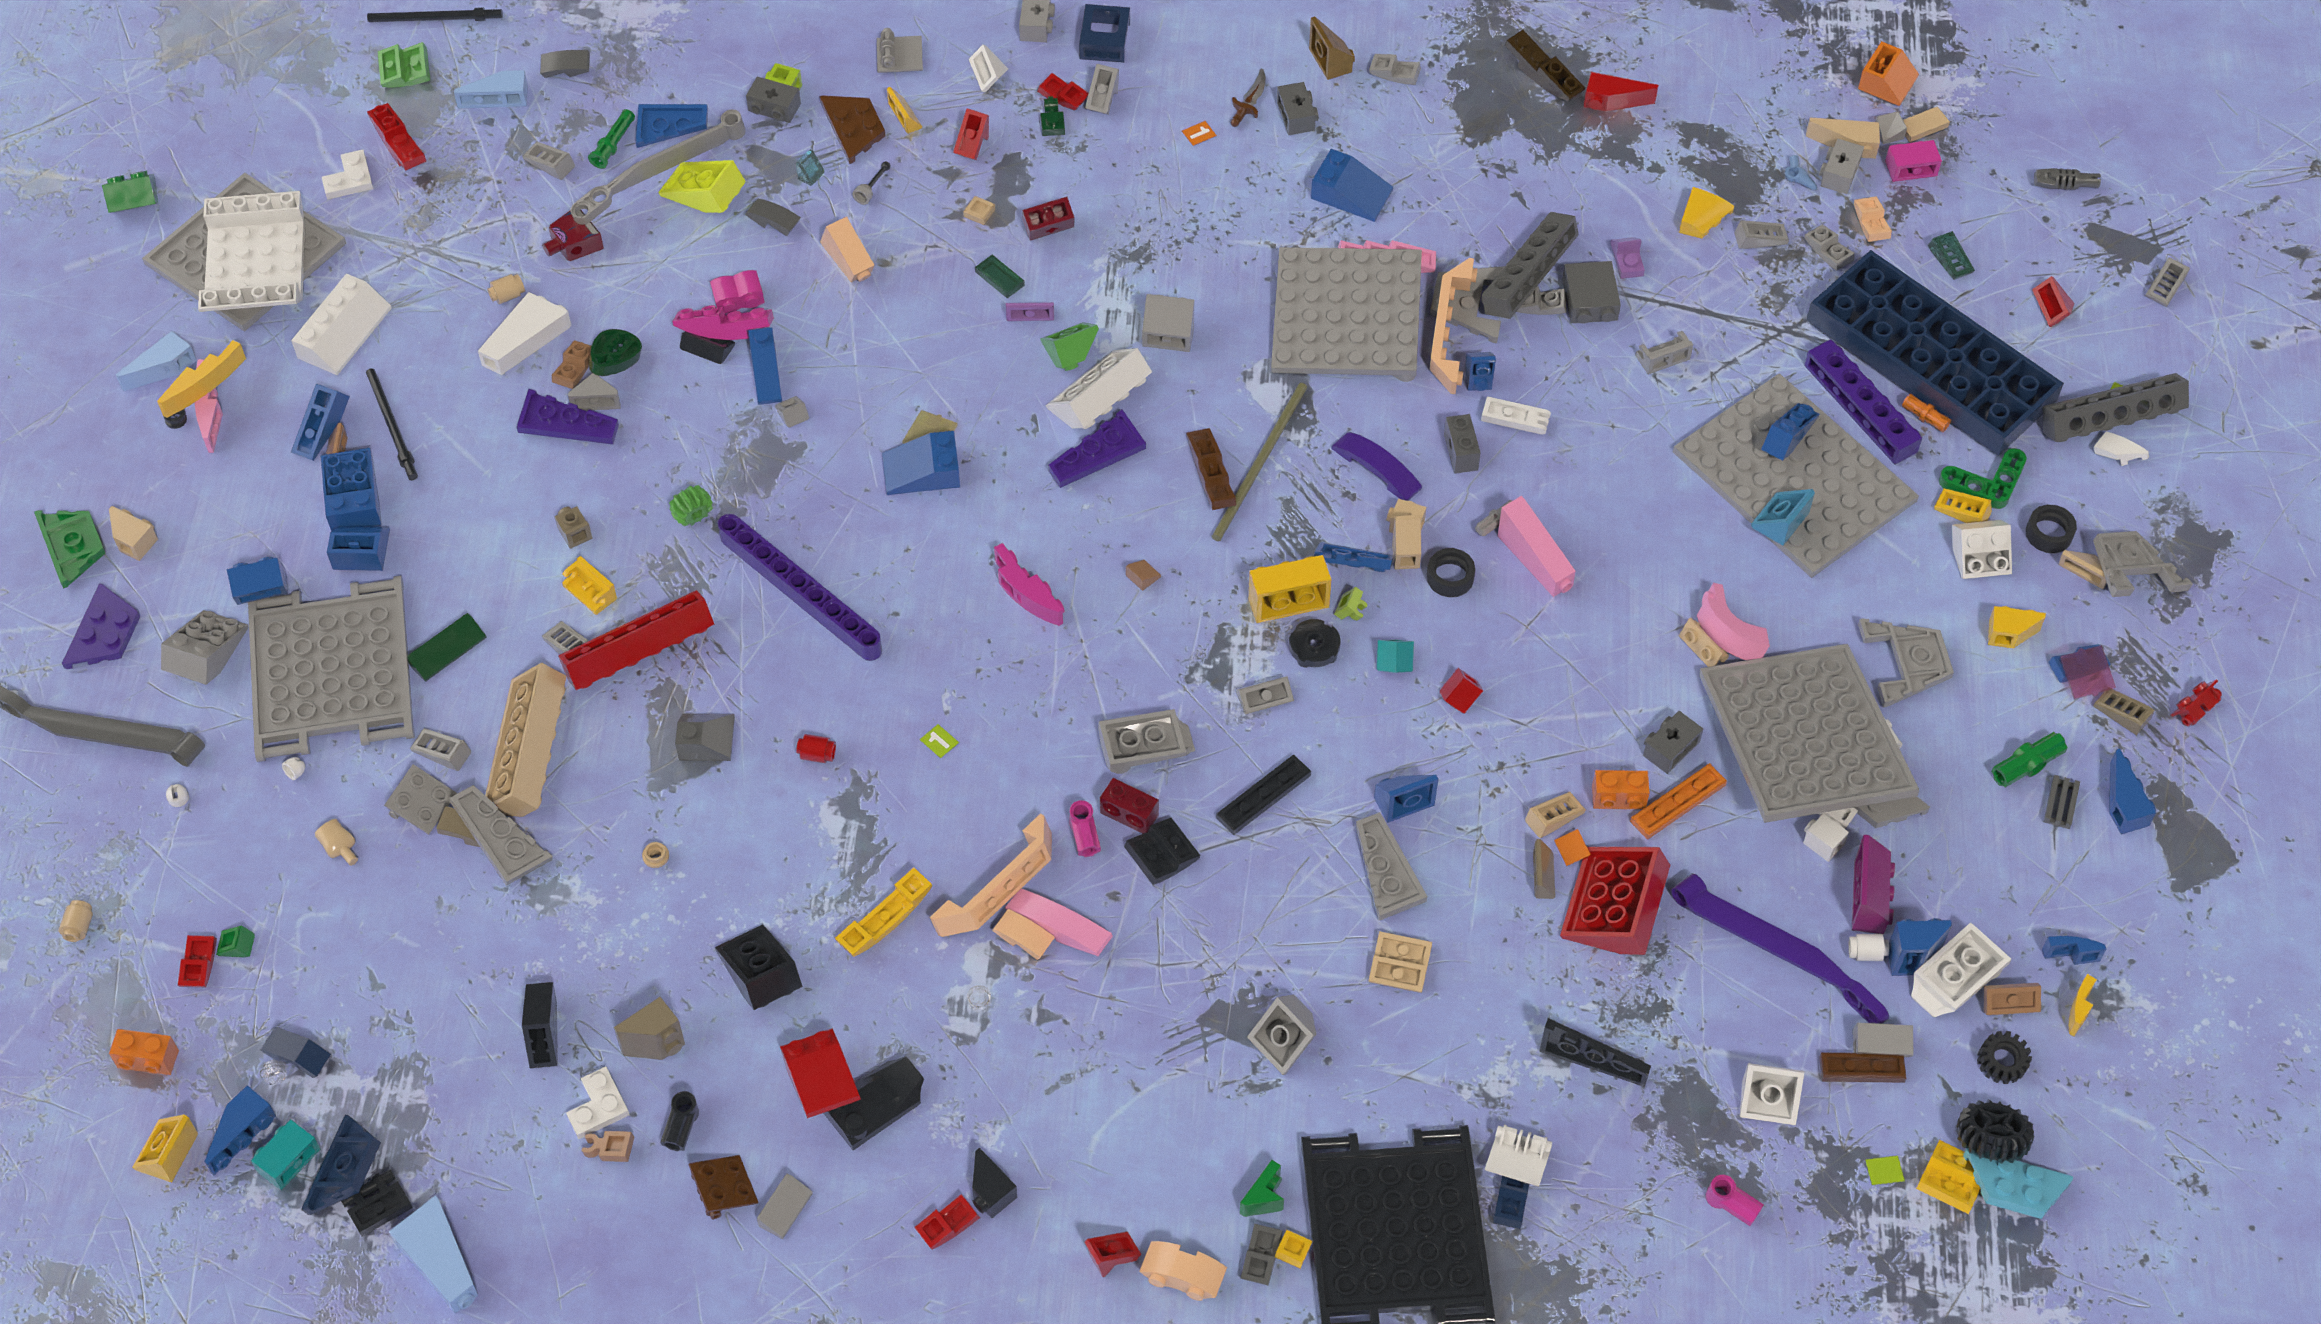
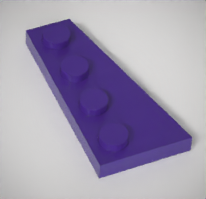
M528 389L516 427L518 433L614 444L619 423L618 419L592 410L585 411L579 409L578 405L572 403L567 405L557 401L555 397L549 395L544 397L537 394L535 390Z

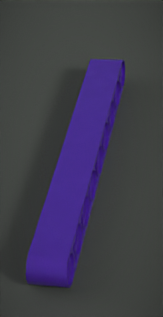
M726 514L718 520L721 542L860 657L867 661H873L881 656V637L874 627L738 516Z

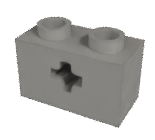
M1023 0L1019 23L1020 41L1047 42L1048 33H1052L1053 20H1050V17L1055 15V3H1051V0Z
M1837 139L1835 146H1830L1827 152L1826 160H1829L1828 163L1823 162L1819 173V176L1823 177L1821 187L1848 194L1859 167L1864 146Z

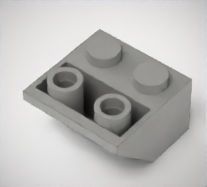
M1147 294L1142 330V346L1190 352L1194 333V300L1183 297Z

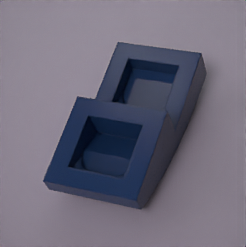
M1502 1176L1493 1219L1494 1224L1521 1229L1529 1189L1528 1183Z

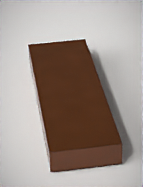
M1821 1052L1819 1056L1822 1082L1905 1083L1907 1079L1904 1056Z

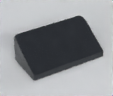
M686 331L682 333L680 341L681 350L717 364H722L735 346V342L732 340L707 338Z

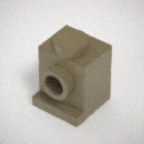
M577 506L572 509L571 507H564L558 512V515L554 516L557 528L570 549L593 539L589 523L585 520Z

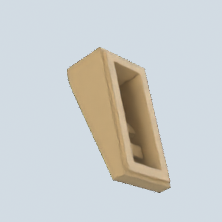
M1567 792L1531 807L1525 821L1539 838H1542L1584 814L1586 809L1571 792ZM1565 803L1571 809V811H1568V809L1563 804Z

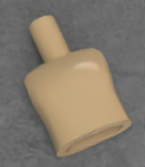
M332 819L317 829L315 837L322 844L330 858H336L341 855L350 866L358 861V858L350 850L355 844V839L337 819Z

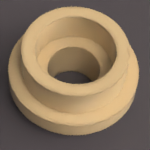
M652 842L643 850L642 858L648 867L659 868L668 862L669 851L665 845L659 842ZM654 855H660L658 858H652Z

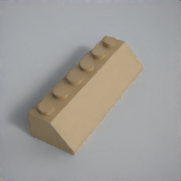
M540 663L511 679L485 794L505 816L523 817L537 810L542 801V787L547 778L546 769L551 759L550 750L552 741L556 736L555 727L561 713V700L566 690V675L544 663Z

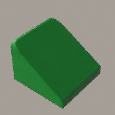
M242 925L223 930L216 955L224 957H250L255 934Z

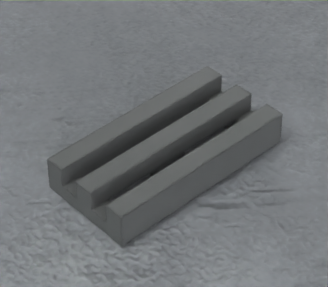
M2058 775L2053 776L2043 822L2070 829L2080 781L2075 780L2073 783L2069 782V778L2065 777L2062 780L2059 779ZM2057 786H2060L2062 790L2055 819L2051 818ZM2071 789L2066 821H2062L2067 791Z

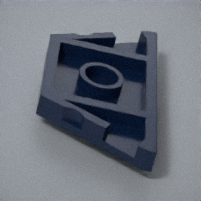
M349 1115L344 1116L301 1208L307 1215H313L359 1193L370 1166L376 1157L381 1142Z

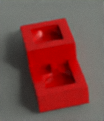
M1053 73L1043 81L1037 91L1046 98L1048 96L1058 98L1059 105L1076 110L1089 95L1087 91L1073 81L1067 84Z
M187 935L185 957L180 962L177 986H207L216 950L217 938L215 936Z
M961 1194L940 1212L936 1209L914 1228L933 1250L963 1232L980 1217Z

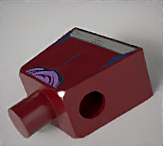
M571 210L550 224L551 240L542 244L548 257L561 252L567 261H573L604 249L601 233L592 222L584 225L576 223L572 217ZM579 210L576 215L584 216L585 214L582 210Z

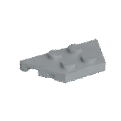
M1916 796L1854 808L1858 810V815L1873 827L1879 828L1888 825L1890 822L1904 821L1908 816L1918 813L1921 816L1928 813L1930 806Z

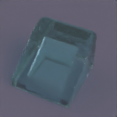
M811 149L796 162L798 179L810 186L824 174V168Z

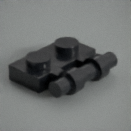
M391 1170L381 1175L379 1173L371 1177L372 1180L361 1186L359 1193L341 1201L345 1208L356 1203V1206L347 1210L361 1237L413 1208L398 1182L387 1187L386 1184L396 1179ZM377 1189L379 1190V1192H378L377 1194H375V1195L371 1196L370 1198L364 1200L363 1197L369 1195L370 1193L376 1191Z

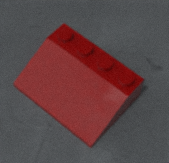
M1587 847L1590 855L1582 860L1561 930V938L1618 954L1645 955L1669 873L1670 863L1660 847Z

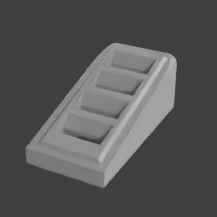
M536 142L522 156L525 161L560 180L575 167L569 153L540 142Z
M1741 220L1735 230L1737 244L1741 249L1785 245L1789 242L1784 224Z
M2169 257L2145 296L2167 307L2188 275L2190 268ZM2168 271V272H2170V273H2172V274L2178 276L2179 278L2177 279V278H2175V277H2173V276L2167 274L2166 272ZM2165 278V279H2167V280H2169V281H2171V282H2173V283H2175V284L2172 285V284H2170V283H2168V282H2166V281H2164V280H2162V279ZM2161 284V285H2163V286H2165V287L2171 289V291L2169 292V291H2167V290H2165V289L2159 287L2158 285ZM2156 290L2166 295V299L2154 293V291Z
M562 621L542 635V639L558 654L588 642L586 638ZM560 631H563V633H561V634H560L558 637H556L555 639L552 638V637H554L556 634H558ZM568 636L566 640H564L562 643H559V641H561L564 637ZM574 641V643H572L570 646H568L567 648L565 647L570 642Z
M425 728L410 748L412 752L456 771L461 769L471 754V750L464 740ZM432 739V741L430 742V744L428 745V747H427V748H424V747L427 745V743L429 742V740Z

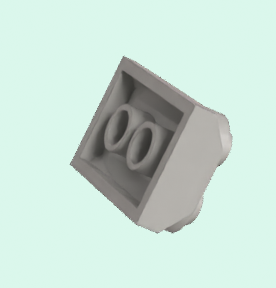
M1175 709L1099 721L1098 724L1100 743L1106 765L1111 772L1116 774L1125 773L1132 766L1178 758L1195 751L1189 727L1176 716Z

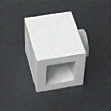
M1823 813L1817 821L1812 819L1805 827L1804 832H1806L1803 844L1829 862L1845 845L1849 832L1841 827L1838 821L1829 818Z

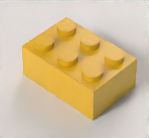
M1323 555L1309 556L1292 562L1285 561L1278 565L1262 566L1249 571L1248 600L1256 623L1329 608L1331 577Z

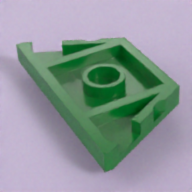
M42 510L34 511L58 578L64 589L105 554L104 547L89 511H57V514H44Z

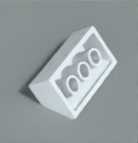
M346 273L291 340L297 358L338 375L392 309L391 305L366 281Z
M1138 348L1113 350L1045 406L1072 429H1087L1095 424L1096 421L1094 419L1099 415H1104L1111 411L1112 405L1116 401H1121L1128 397L1129 391L1132 388L1144 384L1146 377L1152 371Z

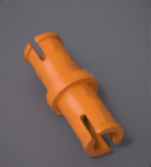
M1909 394L1902 403V407L1918 416L1921 422L1931 424L1942 433L1949 427L1952 421L1935 410L1932 404L1922 402L1913 394Z

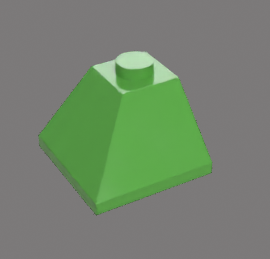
M1082 322L1040 338L1054 365L1057 368L1068 371L1079 366L1078 363L1086 359L1099 328L1096 324Z

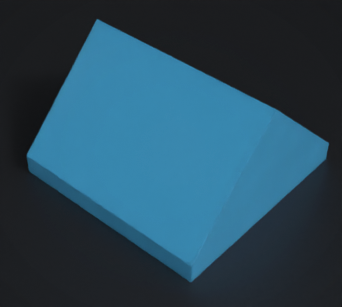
M1814 490L1776 492L1751 523L1752 528L1784 546L1809 514L1815 495Z

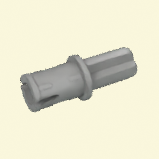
M1509 500V501L1506 502L1503 506H1505L1506 504L1512 502V500ZM1503 506L1497 510H1491L1489 516L1477 523L1475 530L1480 536H1486L1497 527L1499 528Z

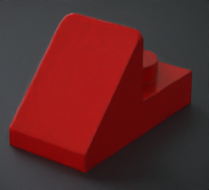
M966 109L953 153L977 160L983 139L988 140L989 115Z
M1128 1231L1088 1238L1085 1241L1089 1255L1102 1277H1106L1115 1265L1134 1262L1142 1255Z

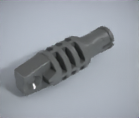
M2039 169L2034 173V184L2038 187L2061 190H2076L2079 187L2099 188L2101 179L2098 178L2101 175L2100 173H2080L2077 169Z

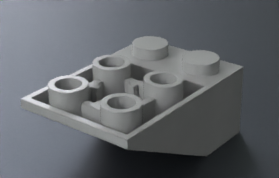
M203 610L161 643V670L207 685L221 673L248 630V624L233 618L217 615L212 611Z

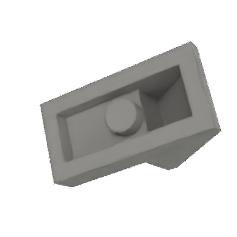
M1096 64L1085 106L1086 109L1109 115L1113 95L1118 94L1119 69Z

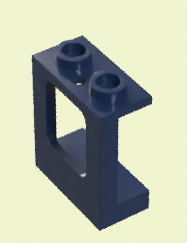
M1085 4L1079 41L1080 59L1125 62V44L1128 26H1130V7ZM1092 23L1118 25V30L1115 33L1092 31L1091 26Z

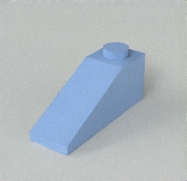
M525 70L500 71L454 89L458 109L527 106L528 83Z

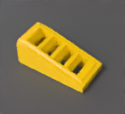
M1943 488L1934 506L1935 510L1964 523L1988 521L1992 512L1991 500ZM1951 499V500H1952L1951 504H1950V505H1946L1947 502H1948V500Z

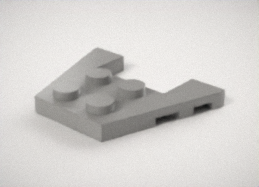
M1505 266L1477 269L1476 283L1471 282L1470 291L1455 289L1454 301L1449 300L1448 305L1453 307L1451 321L1446 322L1454 326H1458V324L1470 329V333L1477 336L1482 334L1489 338L1488 341L1497 343L1501 321L1477 317L1483 285L1489 286ZM1438 272L1430 308V315L1436 318L1442 276L1447 272Z
M2137 531L2097 534L2093 540L2112 597L2130 596L2135 588L2127 578V575L2157 573L2170 592L2188 591L2193 585L2188 578L2183 580L2175 573L2177 568L2172 563H2164L2157 556L2159 551Z
M1864 618L1859 620L1858 626L1863 643L1890 641L1902 680L1879 683L1877 689L1883 707L1893 705L1952 678L1954 671L1940 630L1907 625V628L1893 626L1890 622L1882 621V624L1871 623L1869 619Z

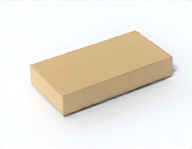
M1938 106L1903 120L1907 127L1905 137L1909 142L1948 128L1950 121Z

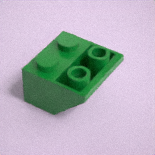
M146 170L130 174L131 178L124 179V175L108 178L107 183L102 185L108 213L158 203L154 174L148 175Z

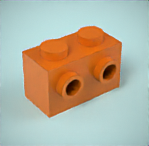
M1595 770L1592 783L1593 809H1644L1647 806L1650 794L1648 771Z
M117 1029L109 1055L117 1068L171 1075L179 1050L171 1036Z

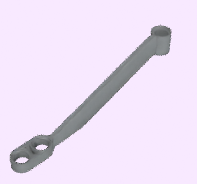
M727 110L722 114V123L643 159L624 171L609 184L593 188L572 205L571 214L574 221L581 225L587 224L611 205L614 194L724 144L729 139L737 140L742 138L746 130L741 114L737 110ZM606 195L603 201H594L597 196ZM581 209L588 210V213L584 216L576 215Z

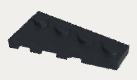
M1550 1018L1547 1019L1539 1052L1645 1087L1651 1065Z

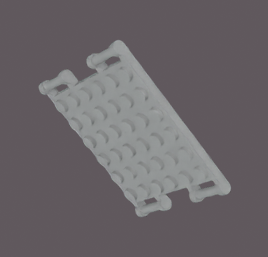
M401 575L384 581L359 584V582L350 583V597L302 604L301 592L293 591L289 595L248 602L254 751L257 762L266 761V758L296 753H301V755L310 754L309 737L359 729L362 746L370 745L371 742L394 738H415L409 662L407 659L404 584ZM404 722V727L369 732L370 727ZM299 738V743L264 748L265 743Z

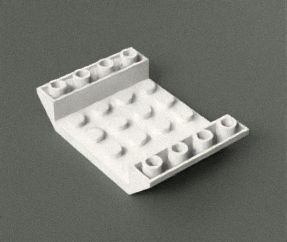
M300 191L204 199L203 217L208 228L205 290H199V312L297 304L302 301L305 222Z

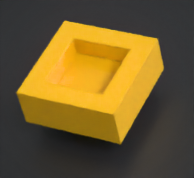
M1286 1229L1276 1251L1275 1258L1301 1269L1312 1241Z

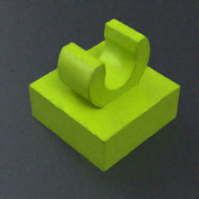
M1354 587L1344 593L1334 615L1341 620L1347 616L1356 621L1361 619L1363 614L1357 608L1363 610L1368 606L1364 600H1361L1363 591Z

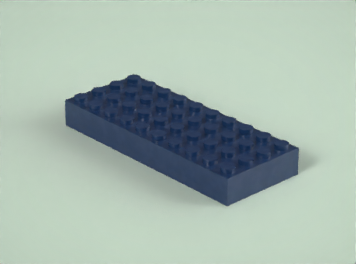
M1872 250L1866 253L1810 304L1806 321L1909 394H1913L1926 404H1932L1935 410L1950 418L1953 425L1997 456L2006 450L2043 415L2042 406L2054 404L2058 400L2064 384Z

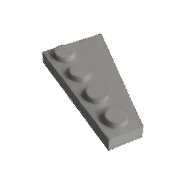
M474 785L450 797V803L506 886L552 861L553 856L549 852L539 847L529 834L526 835L520 830L510 817L507 818L500 812L498 807Z

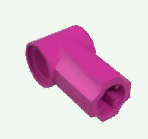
M1084 800L1074 802L1070 807L1069 825L1073 831L1078 856H1094L1101 851L1093 818V807ZM1077 815H1085L1086 818H1084V819H1079V818H1077L1076 816H1077Z
M1718 1175L1713 1178L1705 1194L1709 1205L1718 1209L1723 1208L1748 1226H1751L1764 1204L1736 1187L1734 1180L1727 1175ZM1715 1188L1723 1189L1726 1195L1718 1194Z

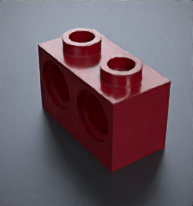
M1112 778L1100 796V813L1144 834L1148 832L1150 825H1153L1159 816V799Z

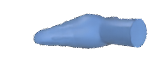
M1797 155L1790 156V166L1784 172L1786 179L1811 190H1817L1816 183L1807 174L1806 170L1800 166L1799 157Z

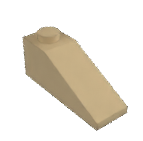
M1809 118L1806 137L1829 147H1834L1837 139L1864 146L1862 158L1876 159L1880 144L1879 122Z

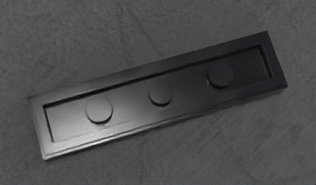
M1293 754L1216 813V819L1229 832L1235 835L1311 776V770Z

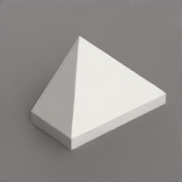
M982 45L969 58L982 92H986L1008 70L986 45Z

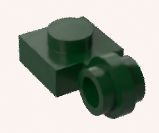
M1048 96V99H1044L1045 113H1041L1042 136L1065 135L1064 113L1058 110V98Z

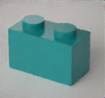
M290 1119L285 1125L276 1130L274 1137L265 1146L260 1147L256 1151L251 1162L257 1173L282 1191L321 1149L314 1136Z

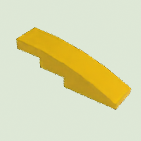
M232 340L218 357L209 354L196 370L186 367L157 400L162 415L168 418L211 392L228 378L246 359L241 344Z

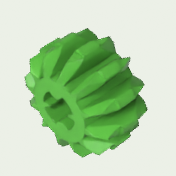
M699 485L694 487L688 486L687 489L681 490L679 494L674 495V499L669 502L671 515L683 526L689 524L692 526L698 521L701 522V519L708 517V512L713 509V502L709 493Z

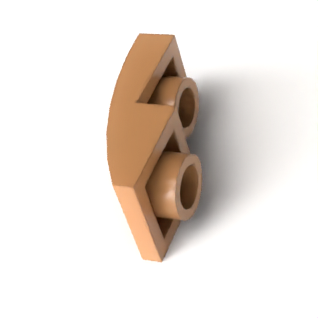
M574 340L563 353V362L552 374V383L574 389L589 367L591 345Z

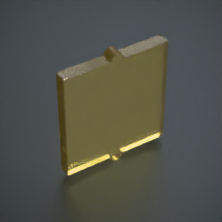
M921 410L902 442L905 444L929 433L955 431L958 423L942 418V415H934Z

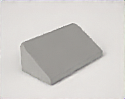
M1288 676L1236 690L1244 714L1294 701Z
M787 1173L757 1217L759 1227L783 1239L813 1192Z

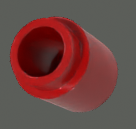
M805 734L803 739H798L796 753L800 754L801 760L819 763L833 762L836 752V741H831L828 737Z

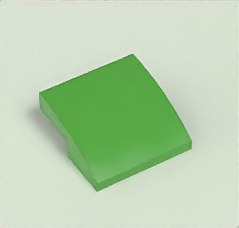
M423 42L405 49L396 44L378 51L380 83L382 87H405L430 81L427 47Z

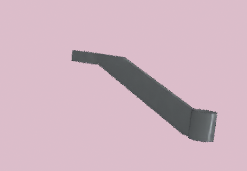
M0 686L1 709L15 717L26 719L56 736L166 753L185 767H188L205 748L204 742L190 732L184 733L177 729L34 707L17 694Z

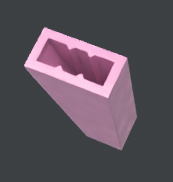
M1520 496L1503 506L1498 529L1500 540L1553 597L1561 592L1566 593L1574 584L1576 571L1526 500Z

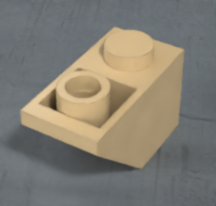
M111 506L109 514L112 535L119 551L140 561L158 540L154 532V526L146 519L140 520L134 517L126 509L120 510Z
M1405 514L1395 516L1392 540L1395 569L1420 568V515Z

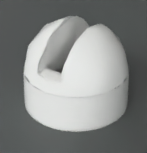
M292 757L282 763V769L291 780H296L304 773L305 764L300 758Z
M175 784L167 789L166 798L171 806L181 807L188 802L189 794L184 786ZM177 792L178 798L174 799V793Z

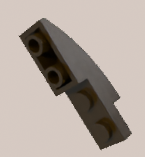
M1521 30L1506 41L1505 46L1519 60L1518 67L1549 93L1563 100L1570 101L1585 90L1584 85L1556 56L1550 58L1524 30Z

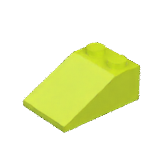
M733 160L683 162L679 164L658 193L661 197L705 213H722L728 208L733 198L739 194L746 181Z

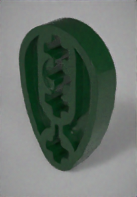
M609 329L602 331L594 339L589 357L590 371L598 376H608L632 367L640 359L641 341L634 334L624 330Z

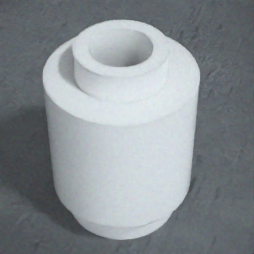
M1856 934V937H1849V958H1856V961H1883L1884 956L1889 955V941L1884 940L1883 934Z

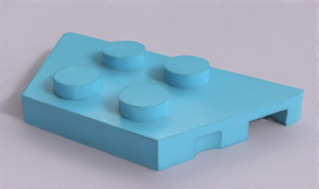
M1966 1148L1963 1155L1965 1160H1970L1974 1169V1180L1980 1186L1981 1194L1986 1204L2039 1219L2046 1215L2050 1207L2057 1202L2065 1189H2068L2073 1181V1176L2014 1160L2013 1163L2005 1160L2001 1164L1998 1160L1990 1162L1989 1159L1984 1157L1979 1159L1978 1154L1969 1153V1148Z

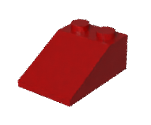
M833 1028L819 1031L812 1036L794 1040L789 1044L780 1046L788 1075L807 1119L861 1100Z

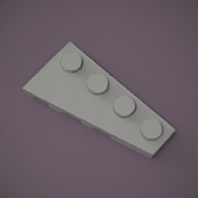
M1379 812L1356 821L1357 834L1378 920H1383L1427 902V895L1381 813Z

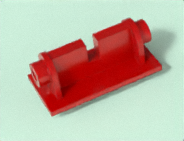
M2216 679L2209 683L2203 681L2192 689L2194 694L2191 697L2186 696L2176 704L2178 709L2171 716L2174 717L2179 714L2185 726L2195 725L2206 714L2204 710L2206 712L2210 711L2221 701V691L2213 687L2218 680Z

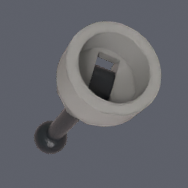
M885 161L882 163V168L868 185L861 184L856 187L852 195L858 203L862 205L869 203L873 196L872 186L885 171L890 169L891 165L889 162Z

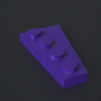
M1123 409L1117 412L1116 417L1110 422L1106 421L1100 425V429L1091 436L1088 434L1084 437L1082 443L1075 448L1071 447L1048 465V471L1060 488L1146 449V442Z

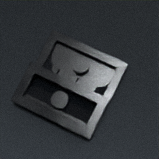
M1172 817L1150 825L1148 832L1126 840L1124 845L1152 885L1158 884L1181 872L1196 862L1201 856Z

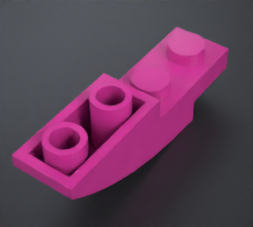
M709 305L701 310L682 309L676 314L672 322L673 326L698 336L721 340L749 339L748 330L770 327L774 316L772 309L764 310V308H756L747 313L733 311L725 315L724 306L716 307L715 305Z
M1003 543L995 546V562L999 566V584L1016 603L1036 617L1058 626L1062 625L1065 610L1059 599L1055 600L1052 596L1048 583L1046 581L1042 582L1037 574L1030 577L1024 567L1020 568L1014 552L1012 550L1008 551Z

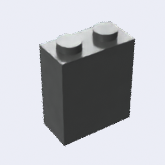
M1612 261L1565 264L1562 280L1566 292L1570 322L1617 321L1621 304Z

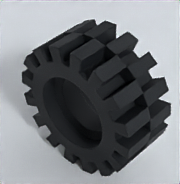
M1997 1031L1995 1035L1992 1033L1984 1041L1977 1054L1979 1056L1977 1064H1982L1979 1068L1981 1072L1987 1071L1985 1077L1989 1079L1993 1076L1995 1077L1993 1082L1998 1083L2000 1080H2003V1084H2008L2010 1081L2012 1083L2017 1082L2019 1078L2023 1077L2030 1066L2032 1056H2029L2031 1053L2030 1047L2025 1048L2027 1042L2025 1040L2018 1041L2020 1037L2018 1034L2010 1037V1031H2006L2004 1035L2002 1031ZM2002 1049L2010 1052L2014 1057V1064L2012 1066L2000 1064L1995 1059V1051Z

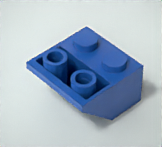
M339 526L331 531L327 556L332 569L383 571L390 528Z
M263 557L255 563H238L233 565V568L226 569L232 597L237 605L288 593L286 572L278 558Z
M1933 918L1928 921H1915L1913 919H1905L1896 922L1889 940L1888 957L1891 975H1914L1917 969L1943 947L1952 926L1951 920Z

